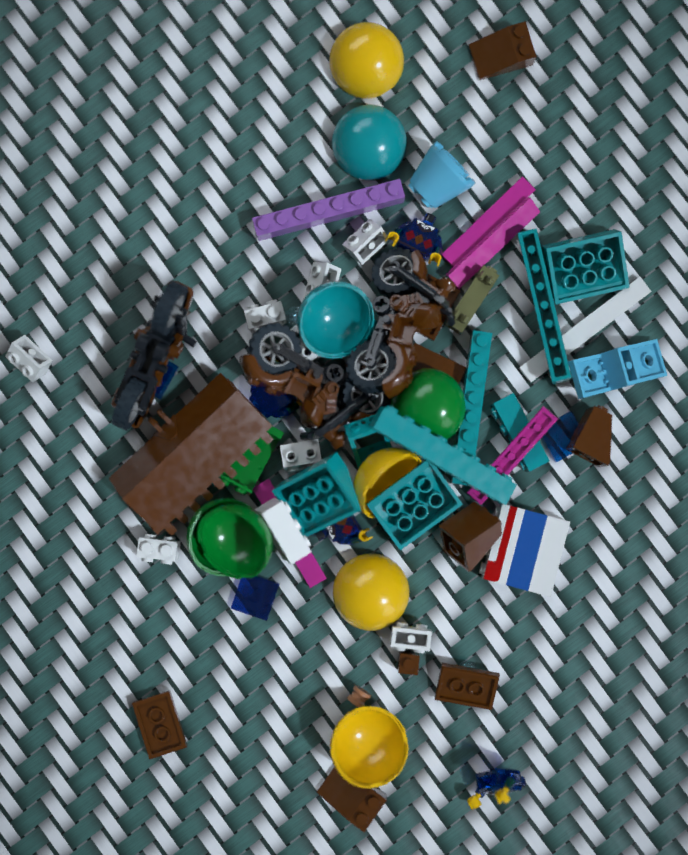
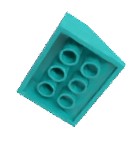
M608 230L541 246L555 305L630 288L622 232L619 230Z
M337 452L288 477L272 490L277 499L287 502L292 511L289 514L298 521L301 526L299 531L306 537L361 510L349 470Z
M423 461L366 503L400 551L463 505L437 467L427 461Z

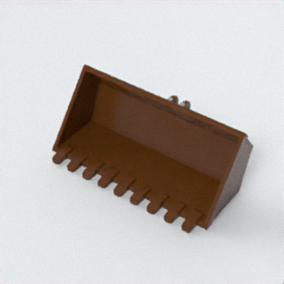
M221 373L171 418L159 409L157 411L158 415L166 421L162 426L154 418L150 417L148 421L157 430L153 434L154 436L109 477L120 497L148 523L157 535L163 529L170 535L176 533L177 529L171 522L177 518L185 524L189 518L183 510L189 506L194 512H197L201 508L195 501L199 495L209 501L213 495L207 488L212 483L218 489H222L225 483L219 476L223 472L230 478H234L237 472L231 465L237 460L245 467L249 461L243 453L248 449L254 455H258L261 449L255 442L260 437L266 444L273 440L267 433L273 425Z

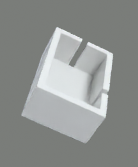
M272 498L254 509L268 524L273 543L283 560L293 564L311 553L309 549L311 544L308 538L300 533L301 526L298 521L289 514L292 511L287 502Z

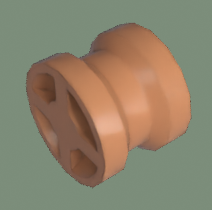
M355 685L353 693L348 695L347 699L357 707H364L365 701L370 699L371 694Z

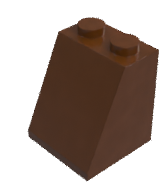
M600 405L586 409L565 450L597 467L609 466L612 415L608 413V409Z
M474 501L439 525L444 552L466 571H472L502 535L500 519L489 513L484 506H480Z

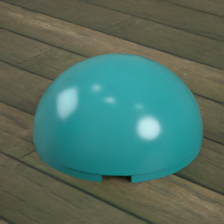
M361 105L346 112L336 124L332 136V150L339 166L350 176L363 180H378L393 173L401 164L407 148L406 132L401 121L390 110L378 105Z
M341 281L327 282L310 291L302 301L297 315L298 331L307 348L321 357L331 359L350 355L352 351L356 350L358 345H362L365 340L367 341L374 325V311L367 295L358 287Z

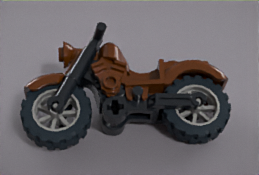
M400 247L395 250L393 248L389 249L387 253L383 252L381 257L375 260V266H372L373 274L371 276L380 294H384V296L375 298L372 303V307L379 320L373 331L371 341L358 345L356 350L350 353L351 357L347 359L348 367H346L348 377L356 388H359L364 393L367 391L369 394H374V392L381 393L384 390L388 399L408 388V384L412 382L413 366L417 363V352L413 346V336L416 331L438 327L442 320L441 313L446 316L449 326L455 324L453 311L446 299L448 294L456 288V284L449 278H441L435 281L436 289L427 282L428 268L422 254L418 250L411 252L409 249L403 250ZM407 265L411 267V270L405 269ZM386 272L391 273V275L385 277ZM394 279L393 284L388 283V281ZM362 365L367 367L360 371ZM370 372L368 378L363 377L364 374Z
M175 280L169 281L161 296L155 295L154 302H151V307L154 308L153 317L148 321L145 329L138 328L134 335V339L137 341L134 346L135 351L132 350L129 356L132 360L111 402L112 407L115 408L112 415V425L126 431L130 427H140L153 403L157 387L162 385L163 376L168 371V360L174 361L175 358L177 359L184 348L182 340L191 347H195L197 341L187 335L186 316L191 313L189 308L194 295L193 289Z
M271 323L259 328L253 333L252 338L248 342L249 348H247V352L249 355L239 357L242 371L249 384L256 387L261 386L265 388V392L271 395L291 394L300 400L301 423L305 427L313 429L310 432H302L300 434L301 440L320 439L323 436L337 450L346 441L345 431H337L347 422L352 423L375 415L380 407L390 406L389 399L384 390L381 393L376 392V395L369 394L367 391L365 393L354 389L355 385L349 377L344 379L343 385H338L337 382L343 378L344 374L342 367L338 364H332L323 368L300 355L302 352V347L299 344L301 343L300 339L295 336V331L290 330L288 326L281 325L280 323ZM274 336L281 338L277 344H275ZM267 337L270 338L271 346L263 342ZM262 346L266 348L264 354H262ZM370 372L364 374L363 377L368 378ZM337 397L341 401L339 407L336 406ZM376 398V403L374 405L372 401ZM368 403L372 409L365 410V404Z

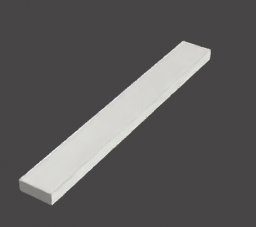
M641 277L629 284L630 288L621 290L562 335L566 356L652 292ZM545 349L519 367L530 383L549 369Z

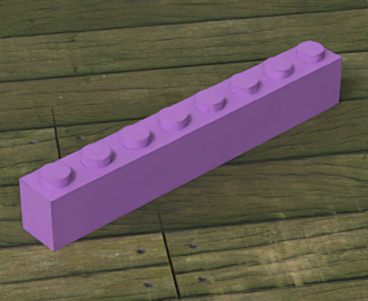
M397 179L253 217L252 220L258 241L401 204L404 203L405 194L401 180Z

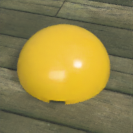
M361 22L349 26L335 39L330 51L329 65L334 80L343 91L358 98H375L388 92L400 79L404 68V54L399 40L388 28L373 22Z
M390 447L374 452L363 461L356 472L353 486L361 511L366 516L375 518L366 503L421 464L422 461L419 457L407 449Z
M362 554L346 562L337 573L333 584V600L341 617L350 625L366 631L382 630L394 624L403 615L409 601V584L404 571L392 559L380 554Z
M376 706L359 707L345 714L336 724L330 740L331 759L338 773L349 783L362 788H376L391 782L403 769L408 756V741L403 725L392 713Z

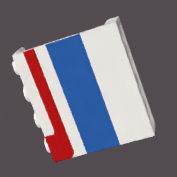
M500 504L499 507L496 506L494 516H497L502 523V535L485 554L487 555L485 563L482 562L479 569V574H482L481 578L551 597L570 521L510 505Z

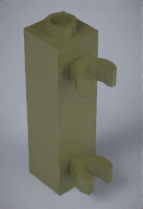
M483 265L453 311L455 324L449 326L448 322H446V327L459 335L462 334L500 276L497 274V270L491 266L486 267Z

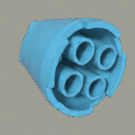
M436 141L431 145L410 179L411 183L408 186L415 194H421V201L428 208L432 209L467 191L476 182L468 177L469 173L452 154L445 150L441 143Z

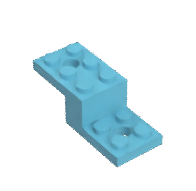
M657 339L568 361L578 399L668 376ZM588 372L591 374V380L588 377Z

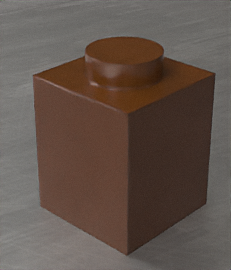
M399 651L398 673L418 675L419 653Z

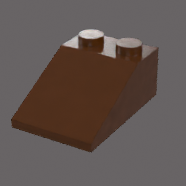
M526 21L507 26L469 44L479 81L533 66L536 59Z
M335 766L317 790V793L362 832L366 831L387 801L386 793L378 787L362 788L346 781L338 773Z

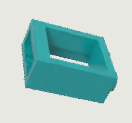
M375 415L344 425L358 468L374 452L392 447L390 440L383 436V441L360 449L356 448L355 439L376 433V431L369 428Z

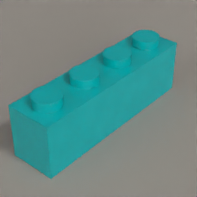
M514 393L491 404L492 409H490L493 417L500 421L501 426L499 428L504 436L507 435L510 443L529 423ZM538 441L518 464L522 470L530 472L550 460L540 441Z

